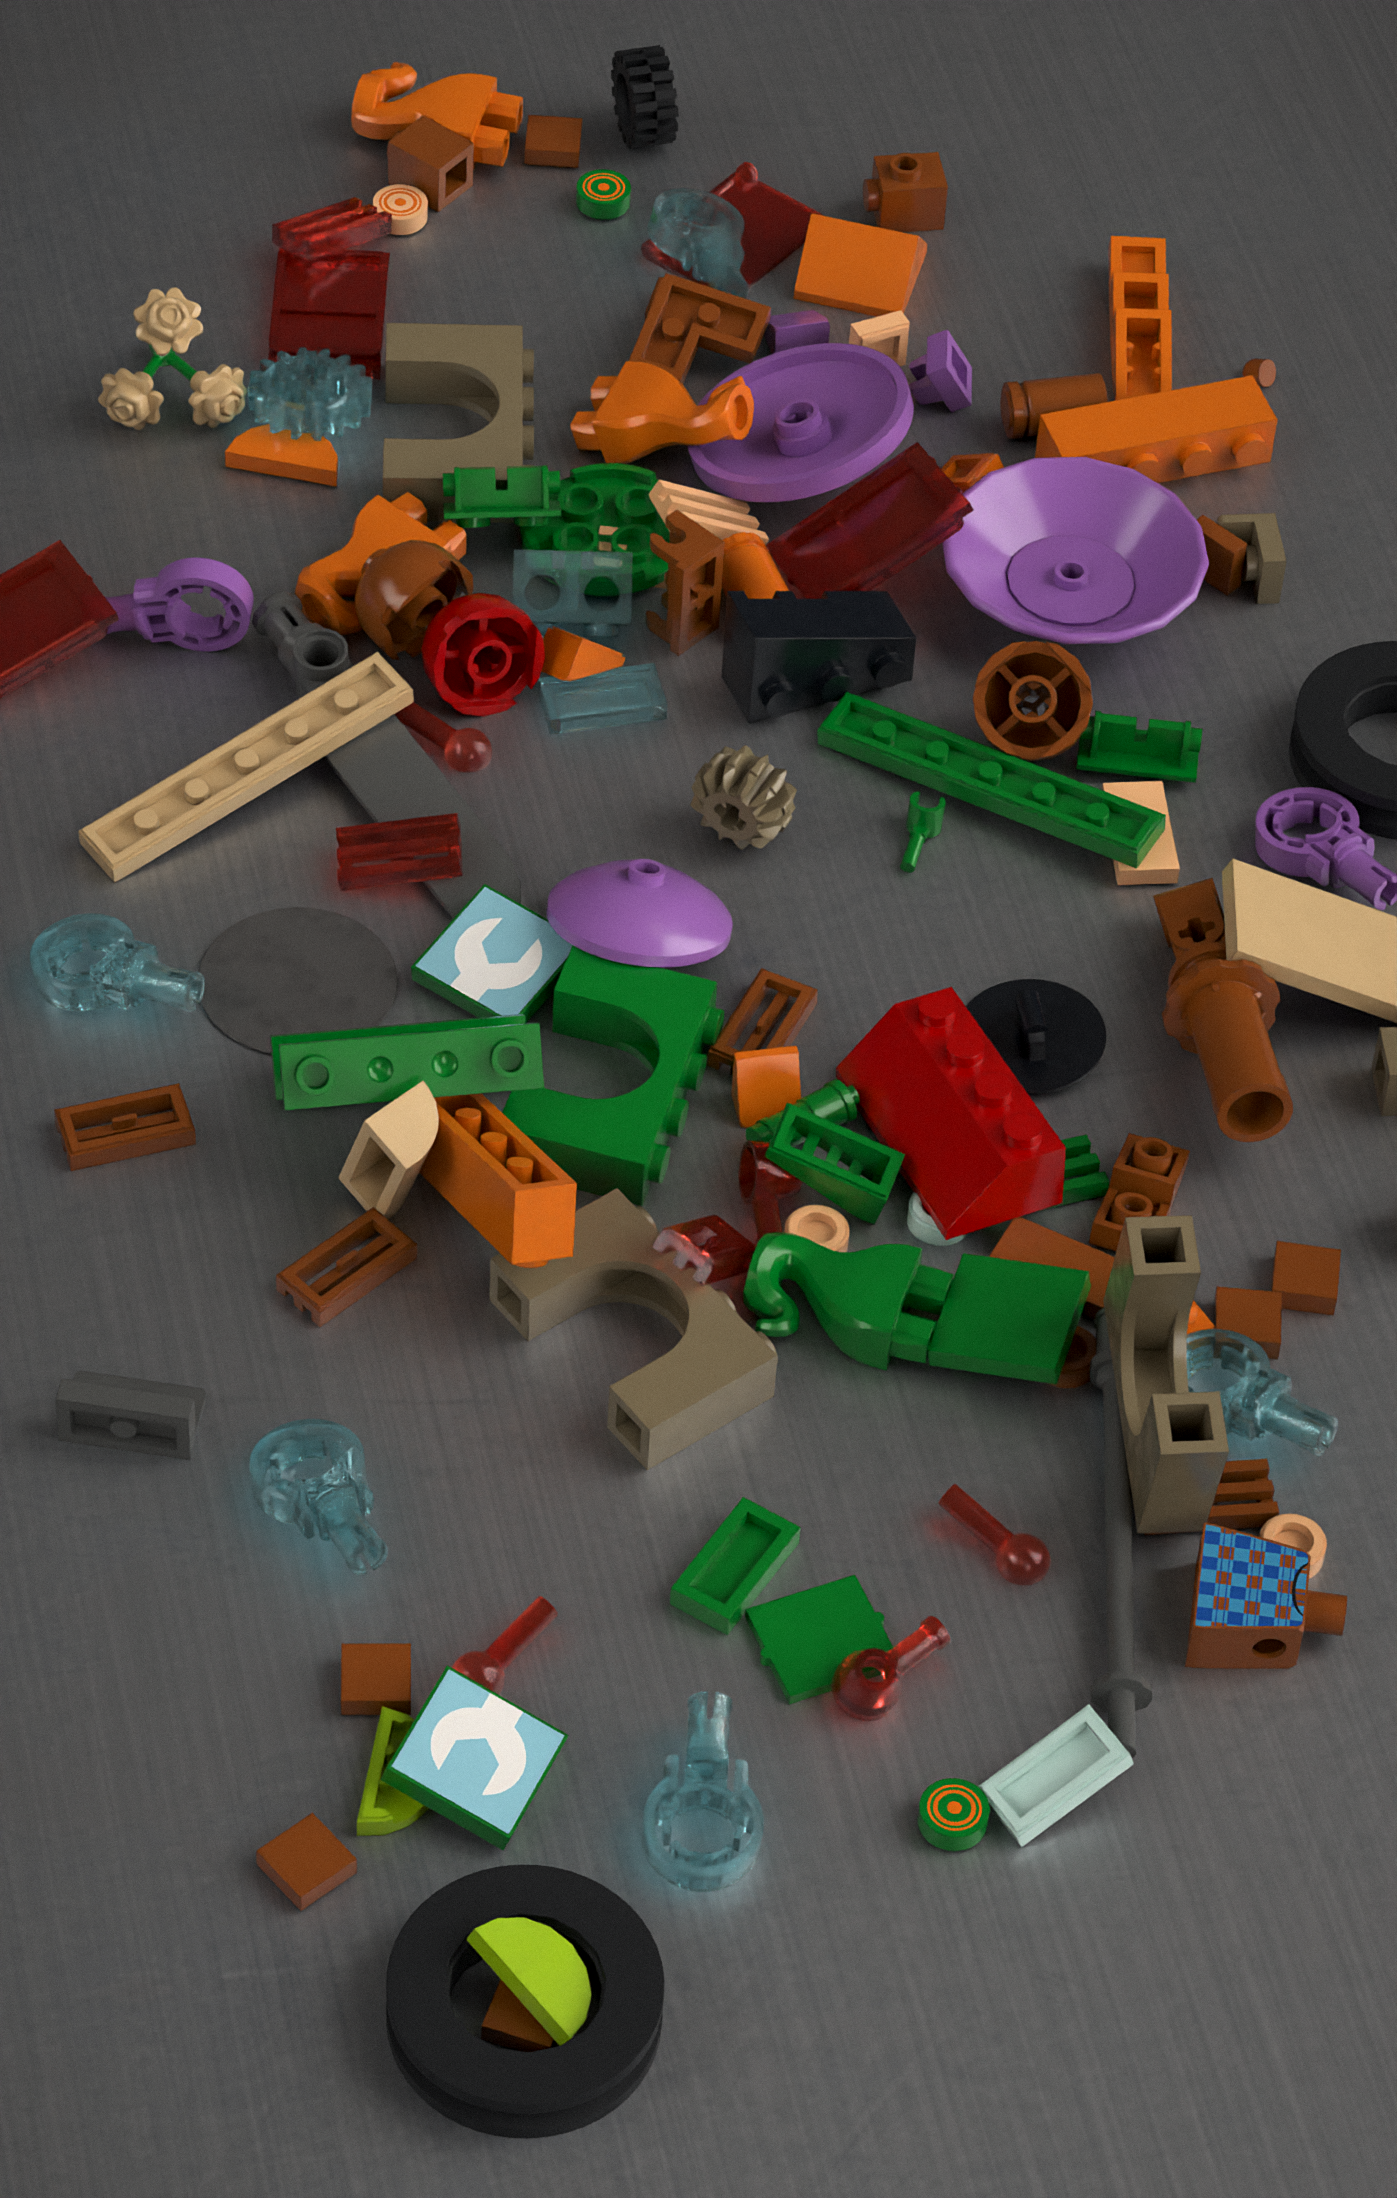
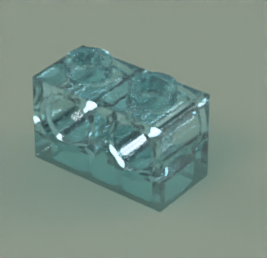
M514 550L512 603L526 612L542 636H545L548 627L552 628L555 626L559 628V625H583V636L618 637V626L631 625L633 553ZM537 577H547L556 583L559 588L560 597L555 606L547 610H538L527 602L525 588L531 580ZM598 578L611 581L618 590L617 604L612 609L604 612L592 609L586 603L584 597V590L587 584Z

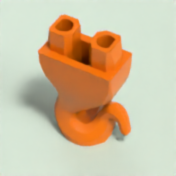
M394 62L390 69H377L362 74L355 90L351 112L352 128L357 134L373 140L390 141L398 131L404 130L421 116H425L474 143L473 170L476 163L503 167L508 156L510 133L517 134L522 124L523 97L497 92V77L476 73L452 75L430 83L401 99L387 102L390 98L404 94L414 86L417 80L415 69L408 64Z
M626 361L618 376H597L591 387L590 396L595 411H577L570 423V429L578 450L602 451L606 463L628 464L667 446H700L718 440H743L748 435L752 426L754 400L750 388L745 385L743 377L738 376L717 387L710 394L707 404L696 405L684 385L668 371L644 362Z
M409 492L391 502L380 495H376L367 502L355 518L349 542L342 549L311 563L300 572L295 594L302 603V612L311 623H318L324 628L338 632L342 636L363 630L356 614L355 601H347L342 597L355 598L357 586L362 576V567L370 555L379 549H387L401 542L421 540L438 544L450 552L457 560H460L466 554L467 534L465 530L451 520L443 522L433 530L426 527L427 509L421 500Z

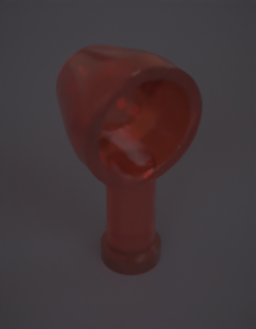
M747 1140L740 1154L738 1179L743 1202L753 1207L757 1232L756 1247L758 1241L765 1234L783 1232L778 1200L798 1194L802 1187V1181L764 1156L770 1142Z
M928 1616L920 1623V1627L887 1652L881 1649L870 1648L860 1649L846 1656L839 1663L832 1678V1694L839 1708L847 1715L863 1721H873L888 1715L900 1698L902 1675L936 1649L942 1650L951 1643L947 1629L936 1617ZM874 1667L878 1669L883 1676V1681L871 1682L867 1680L862 1673V1668Z

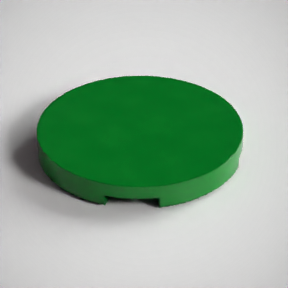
M619 463L591 464L571 469L570 477L560 480V494H549V500H560L561 516L549 517V524L543 526H520L522 550L530 566L541 577L558 587L594 596H616L635 593L663 582L664 574L668 571V563L654 554L650 548L651 533L662 536L668 543L670 538L668 528L665 526L648 495L658 482L656 472L634 465ZM600 525L618 527L612 536L598 534ZM599 541L611 543V551H599ZM618 544L627 545L626 550L620 548ZM593 557L615 559L622 562L620 568L591 566Z

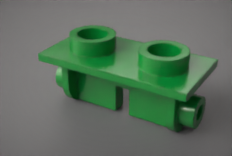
M548 465L507 466V488H496L495 467H454V473H443V497L455 496V503H443L444 519H456V524L460 527H486L491 525V518L514 517V524L518 526H543L549 524V517L561 516L560 500H549V494H560V470L548 471Z
M1096 710L1095 715L1090 716L1088 727L1079 738L1076 769L1196 783L1202 728L1191 727V721L1176 722L1149 719L1148 730L1136 729L1137 717L1105 714Z

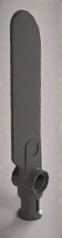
M287 591L274 593L266 598L254 612L252 624L255 630L260 635L269 637L279 649L278 658L294 678L295 693L298 699L354 666L349 659L348 644L345 638L338 632L324 628L318 623H311L302 612V603L296 594L288 593ZM395 714L323 757L452 919L455 918L484 884L521 904V882L512 859Z

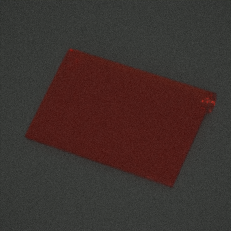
M743 162L734 173L652 239L645 241L641 245V252L647 260L678 277L740 297L805 243L811 213L825 215L759 181L758 171L755 166L750 162Z

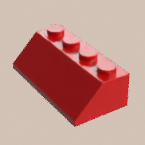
M952 986L894 1004L836 1067V1078L846 1087L852 1085L857 1090L860 1103L856 1105V1108L879 1142L905 1154L899 1171L912 1191L917 1193L923 1207L932 1217L946 1240L1062 1203L1066 1156L1065 1145Z

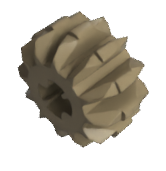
M744 745L738 751L725 746L719 753L714 754L708 763H704L696 774V781L691 787L694 797L690 806L695 811L703 814L700 825L713 827L718 832L719 841L727 837L732 839L741 850L749 844L762 849L768 842L773 841L779 832H783L792 819L791 814L796 808L793 799L797 789L792 784L784 781L787 773L786 769L774 768L769 763L768 754L760 758L755 756L747 745Z

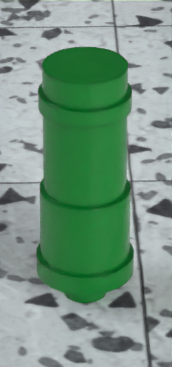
M833 1079L825 1083L822 1088L800 1098L793 1105L835 1124L845 1125L856 1119V1105L860 1103V1097L852 1085L846 1087L840 1080ZM783 1110L770 1117H764L756 1121L754 1125L746 1129V1140L749 1148L761 1162L769 1160L764 1155ZM795 1131L790 1146L795 1147L805 1142L806 1138Z

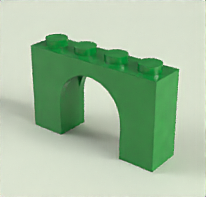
M572 946L554 988L552 1032L625 1051L640 1060L652 1075L635 1090L617 1097L604 1099L583 1098L546 1088L511 1091L502 1113L577 1183V1190L604 1196L618 1188L632 1204L643 1206L651 1183L661 1184L664 1180L671 1148L666 1146L669 1137L679 1138L684 1129L689 1108V1101L685 1100L688 1090L697 1092L701 1086L707 1062V1055L703 1054L706 1044L714 1046L722 1030L724 1010L715 1008L717 981L660 967H643L610 961Z

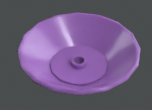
M1088 457L1032 458L987 473L956 498L941 532L946 572L973 607L1014 632L1064 645L1120 643L1163 628L1196 600L1209 566L1202 526L1174 492L1135 469Z

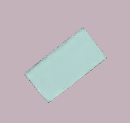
M1088 1704L978 1787L986 1795L990 1809L1022 1848L1131 1767L1134 1762L1130 1753Z

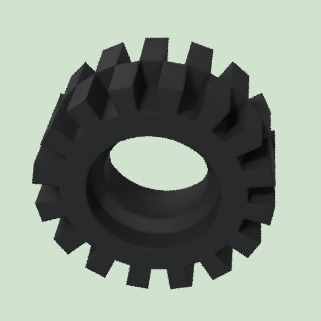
M656 45L616 51L614 53L615 57L612 58L613 69L611 70V79L614 82V86L611 88L612 96L615 97L616 103L614 105L615 115H618L619 118L617 125L619 132L622 131L624 144L627 143V148L634 149L673 143L677 137L675 132H678L676 117H679L678 107L675 105L677 91L676 88L673 89L674 75L673 71L669 70L670 61L668 55L665 56L664 48Z

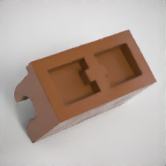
M675 510L666 517L665 526L670 531L669 543L658 534H650L651 550L668 563V571L665 578L667 591L661 595V604L667 609V621L661 619L657 613L648 610L646 612V625L651 632L670 644V651L680 656L719 628L725 542L679 510Z

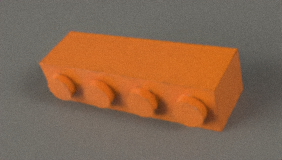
M1253 375L1040 414L1035 458L1088 457L1135 469L1153 481L1162 483L1271 462L1278 419Z
M482 1093L434 1097L439 1115L438 1131L419 1173L511 1265L523 1268H538L546 1265L552 1259L573 1257L577 1183Z

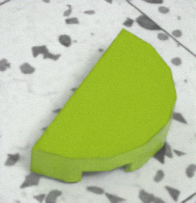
M382 1706L358 1813L357 1836H383L410 1826L429 1810L425 1805L380 1780L414 1722V1719L408 1714Z
M524 1917L496 1918L474 1928L466 1939L559 2046L569 2041L587 2019L592 1996L587 1968L573 1945L550 1926Z

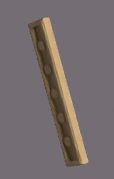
M376 652L78 831L80 844L112 881L116 883L414 702L413 689L379 652Z

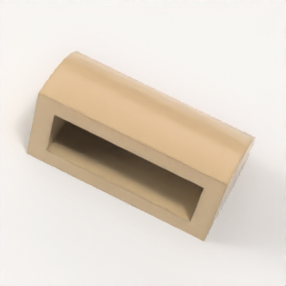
M424 1081L364 1120L338 1177L366 1211L374 1207L388 1220L404 1204L437 1135L439 1125L438 1109L433 1094Z

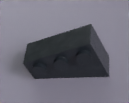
M727 591L721 677L748 723L751 724L821 704L839 701L846 692L859 695L911 681L916 636L888 591H824L821 599H797L792 591H776L773 599H748L744 591Z

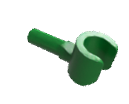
M914 792L910 796L906 828L910 832V839L900 864V868L904 872H914L923 844L927 838H933L940 834L945 810V799L943 797H940L938 806L924 808L919 805L920 792Z

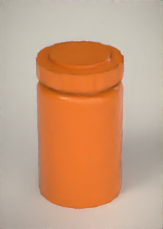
M740 532L723 539L725 544L722 590L726 597L727 591H744L748 599H773L776 591H789L760 536L751 532Z

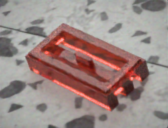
M353 197L272 224V243L307 261H312L388 235V233L392 232V214L386 211L377 213V207L371 204L362 206V200Z
M457 813L336 828V839L339 844V848H337V861L339 863L337 880L341 891L463 876L461 824ZM448 852V856L413 860L414 856ZM389 859L391 862L385 864H376L360 867L353 866L354 863H363Z
M715 1214L663 1228L651 1247L660 1254L677 1250L678 1253L672 1263L681 1270L694 1266L699 1267L692 1279L701 1286L747 1273L756 1245Z

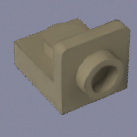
M1276 514L1220 515L1217 518V524L1247 543L1242 578L1244 581H1251L1256 604L1279 603L1287 560Z

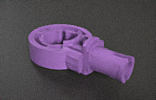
M185 558L165 566L157 577L137 579L133 594L84 599L82 618L89 636L110 634L112 632L138 631L140 635H143L144 639L151 640V643L171 641L186 649L211 652L229 648L245 636L250 624L254 597L247 580L229 565L208 558ZM204 586L211 587L210 596L218 599L223 604V608L226 611L225 618L221 614H217L214 617H203L201 614L190 611L191 606L182 601L181 596L194 592L200 594L203 593Z
M1299 787L1278 792L1265 800L1259 807L1256 814L1255 847L1259 857L1268 866L1287 875L1311 877L1323 887L1328 884L1333 888H1341L1347 885L1378 910L1386 909V903L1391 906L1396 902L1397 874L1373 859L1374 839L1359 829L1358 812L1346 798L1326 789ZM1314 817H1320V825L1328 828V830L1318 834H1306L1305 839L1290 838L1283 833L1287 829L1294 827V824L1313 823Z

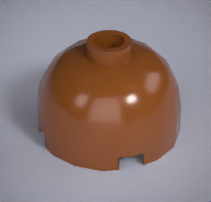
M421 540L401 542L387 549L377 550L365 561L361 570L362 576L356 590L355 610L360 626L369 638L392 660H400L397 653L404 650L411 657L422 654L421 648L427 626L438 610L453 599L460 597L462 592L465 595L472 594L474 589L473 575L450 552L438 544Z
M1013 642L994 653L978 673L973 695L976 723L987 741L999 751L1029 762L1055 758L1073 747L1088 727L1093 708L1090 678L1078 658L1060 645L1050 642ZM1029 698H1038L1033 703L1026 701ZM1044 703L1045 711L1042 715L1038 716L1037 708ZM1022 708L1031 710V712L1025 715Z

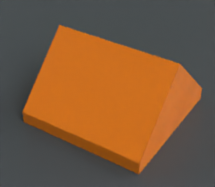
M811 213L793 299L876 317L900 310L904 313L927 253V243L918 235Z

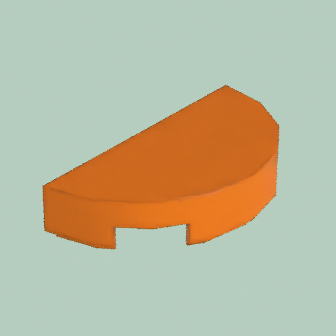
M270 423L253 427L235 437L225 451V467L337 487L338 456L331 442L317 431L297 424Z

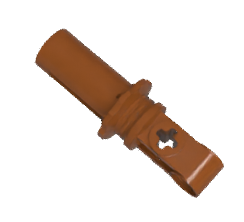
M1213 878L1153 895L1168 947L1172 948L1176 959L1169 972V990L1166 993L1167 1002L1165 1009L1161 1013L1164 1028L1169 1036H1173L1179 1041L1182 1049L1199 1055L1211 1093L1212 1107L1220 1130L1227 1137L1239 1142H1258L1268 1139L1279 1133L1288 1124L1293 1114V1102L1285 1078L1280 1072L1268 1036V1030L1276 1020L1275 1009L1281 1001L1277 984L1273 978L1268 977L1263 972L1260 965L1244 959L1226 960L1224 913Z

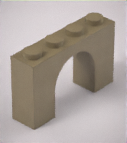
M386 323L385 403L458 406L481 415L489 424L476 433L454 439L384 438V499L391 502L409 492L423 502L427 509V521L447 522L451 520L456 522V519H444L443 503H455V496L443 497V473H454V467H495L496 488H507V466H534L523 465V460H533L534 426L523 425V421H533L534 387H523V383H533L534 349H523V325ZM514 517L491 518V523H514Z
M618 1188L575 1211L573 1257L552 1259L546 1265L538 1268H523L511 1265L500 1253L490 1258L489 1300L527 1341L534 1339L590 1307L615 1302L632 1303L650 1308L663 1315L677 1328L682 1338L674 1348L609 1386L607 1428L646 1470L653 1468L774 1397L778 1355L770 1339L760 1331L755 1332L737 1314L736 1308L729 1296L720 1289L714 1290L697 1272L694 1262L687 1252L680 1247L674 1248L657 1230L650 1214L641 1206L635 1207Z
M1192 1215L1125 1217L1103 1300L1137 1534L1202 1531L1203 1523H1207L1229 1454L1220 1391L1189 1392L1188 1320L1201 1275Z

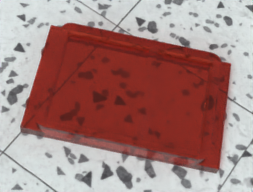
M279 248L269 333L267 375L380 380L390 253L327 248Z
M916 442L765 546L772 559L787 576L789 584L795 586L804 599H821L824 591H872L958 532L964 525L963 517L974 511V509L962 494V490L955 486L936 464L934 457L929 456L922 446Z
M61 540L0 574V699L98 642L106 636L108 632L107 627L119 620L117 612L93 583V578L86 574Z

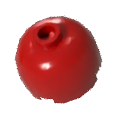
M473 593L458 597L440 608L427 626L421 648L424 671L438 695L462 714L482 717L507 711L517 704L513 698L520 694L526 685L530 689L533 688L539 680L545 660L543 636L526 612L500 595Z

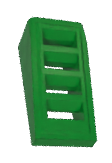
M787 1102L764 1156L850 1214L875 1225L889 1197L905 1154ZM795 1131L806 1138L801 1150L790 1146ZM817 1146L827 1152L825 1161L813 1156ZM838 1161L849 1167L848 1171L838 1167Z

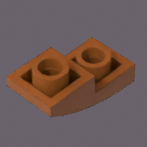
M1129 1133L1113 1166L1108 1191L1092 1223L1089 1243L1117 1251L1125 1217L1169 1216L1188 1163L1190 1150L1170 1145L1159 1138L1142 1137Z

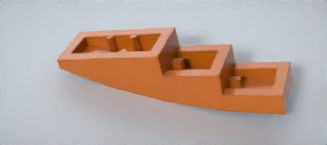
M1111 236L1108 247L1109 319L1114 401L1172 390V310H1169L1166 238Z

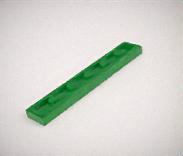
M849 692L845 693L817 729L819 745L1134 868H1138L1165 830V814L1008 755Z

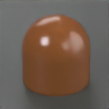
M1255 358L1249 360L1244 365L1242 374L1243 377L1253 375L1259 387H1270L1276 377V367L1270 359Z

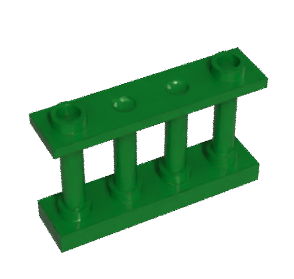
M524 1014L270 1035L275 1099L284 1101V1110L394 1101L422 1081L429 1087L433 1097L545 1088L540 1023H526Z

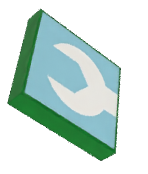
M484 884L411 966V975L413 981L478 1018L524 1014L527 1023L553 993L570 950L574 945L558 935L551 927L548 919Z
M447 1665L380 1780L499 1849L504 1850L569 1735Z

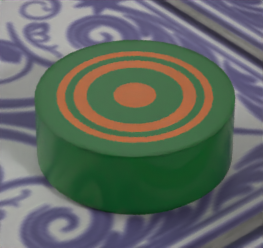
M598 169L589 171L579 178L576 186V205L582 213L594 219L610 220L628 211L631 202V184L624 175L613 170Z
M958 1778L942 1779L928 1786L923 1792L919 1803L918 1827L923 1837L940 1849L948 1851L966 1850L978 1844L984 1837L988 1826L990 1806L984 1792L975 1784Z

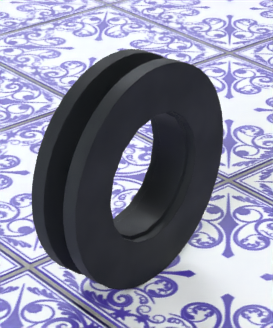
M1383 641L1362 644L1341 651L1326 659L1310 673L1298 695L1290 736L1289 755L1294 775L1301 787L1326 789L1343 796L1353 804L1358 812L1359 829L1375 836L1397 840V765L1386 763L1365 752L1348 732V729L1355 722L1374 714L1397 713V641Z
M508 1865L466 1875L444 1886L425 1900L404 1924L392 1948L386 1979V2027L388 2041L396 2064L407 2083L429 2106L448 2119L475 2131L508 2138H541L568 2133L596 2122L619 2107L638 2088L655 2059L660 2043L664 2004V1971L658 1947L649 1929L632 1907L617 1894L602 1884L572 1871L541 1865ZM524 1917L550 1926L570 1942L586 1966L589 1981L594 1985L599 2000L598 2012L587 2029L561 2046L534 2052L500 2049L472 2035L455 2016L451 2003V1994L453 1987L463 1973L483 1960L466 1940L474 1928L496 1918Z

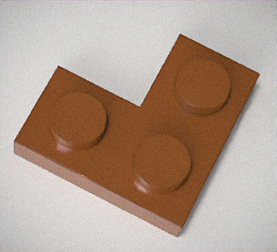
M665 273L629 361L644 362L660 367L675 376L682 384H684L699 347L750 364L755 358L770 321L771 307Z

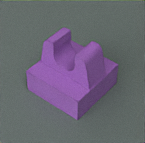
M948 329L928 336L927 354L913 360L909 365L910 371L917 380L909 384L911 393L920 405L944 401L951 413L971 406L972 366Z

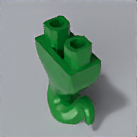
M772 1232L765 1234L758 1241L743 1290V1303L750 1311L762 1318L757 1320L755 1332L760 1331L768 1337L775 1338L786 1337L795 1333L800 1325V1313L795 1302L781 1288L782 1280L790 1279L796 1282L803 1290L822 1328L838 1349L859 1363L887 1371L892 1356L926 1364L928 1359L927 1349L937 1321L908 1313L910 1308L940 1315L952 1285L954 1274L921 1264L923 1248L906 1244H883L856 1252L844 1253L833 1251L808 1238L793 1233Z

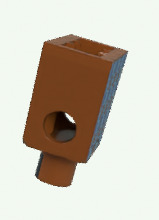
M1204 1522L1195 1567L1185 1667L1289 1669L1297 1664L1304 1631L1342 1636L1347 1610V1595L1308 1590L1311 1556L1304 1549Z

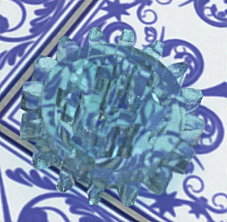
M300 347L297 356L292 357L284 351L277 352V362L262 359L260 361V370L250 372L248 408L255 411V421L257 423L270 421V432L274 434L287 429L290 430L291 439L295 440L302 433H311L315 441H321L324 432L328 431L337 437L344 436V426L358 429L361 427V417L370 416L372 377H365L366 367L363 364L350 366V356L347 354L334 359L330 358V350L325 348L317 355V351H308L306 347Z

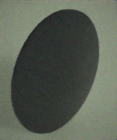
M1040 979L1007 981L984 990L966 1005L969 1012L1027 1093H1046L1077 1083L1094 1070L1105 1051L1106 1027L1098 1009L1081 993L1056 982Z

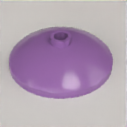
M649 859L616 860L580 869L561 880L552 888L548 896L546 908L547 919L551 927L570 944L587 953L610 961L643 967H681L707 961L719 955L728 946L733 927L730 912L714 892L687 874Z

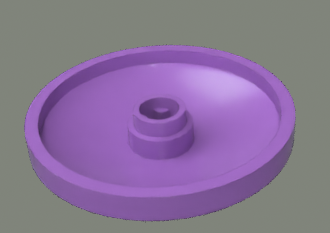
M824 343L795 347L768 355L740 368L719 382L699 402L698 405L707 404L710 394L717 387L738 376H742L745 385L750 388L754 400L752 426L748 435L743 440H718L700 446L687 445L699 478L712 490L724 496L749 502H784L803 499L834 490L856 480L874 469L893 453L911 426L914 412L913 399L903 370L893 359L877 350L842 343Z

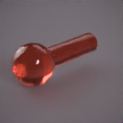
M414 702L395 713V716L401 723L443 749L445 759L453 769L471 773L480 771L489 765L492 759V745L483 732L475 728L456 730Z
M956 1483L941 1497L938 1504L996 1554L997 1569L1004 1579L1016 1585H1032L1041 1581L1046 1576L1050 1567V1554L1041 1539L1027 1533L1013 1534Z
M538 1596L485 1651H471L463 1654L454 1662L452 1668L500 1695L505 1682L504 1670L558 1616V1612L545 1598Z

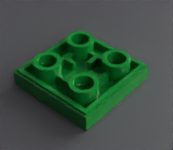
M963 1253L927 1349L929 1366L1057 1385L1091 1288L1089 1271Z

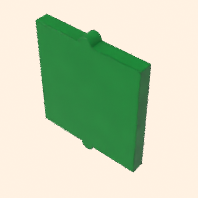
M856 1575L745 1609V1619L761 1648L760 1663L764 1666H770L789 1705L900 1669L901 1660L883 1628L885 1617L881 1612L874 1611Z

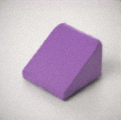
M815 310L773 315L770 317L764 336L771 354L795 347L829 343L830 324L826 317Z

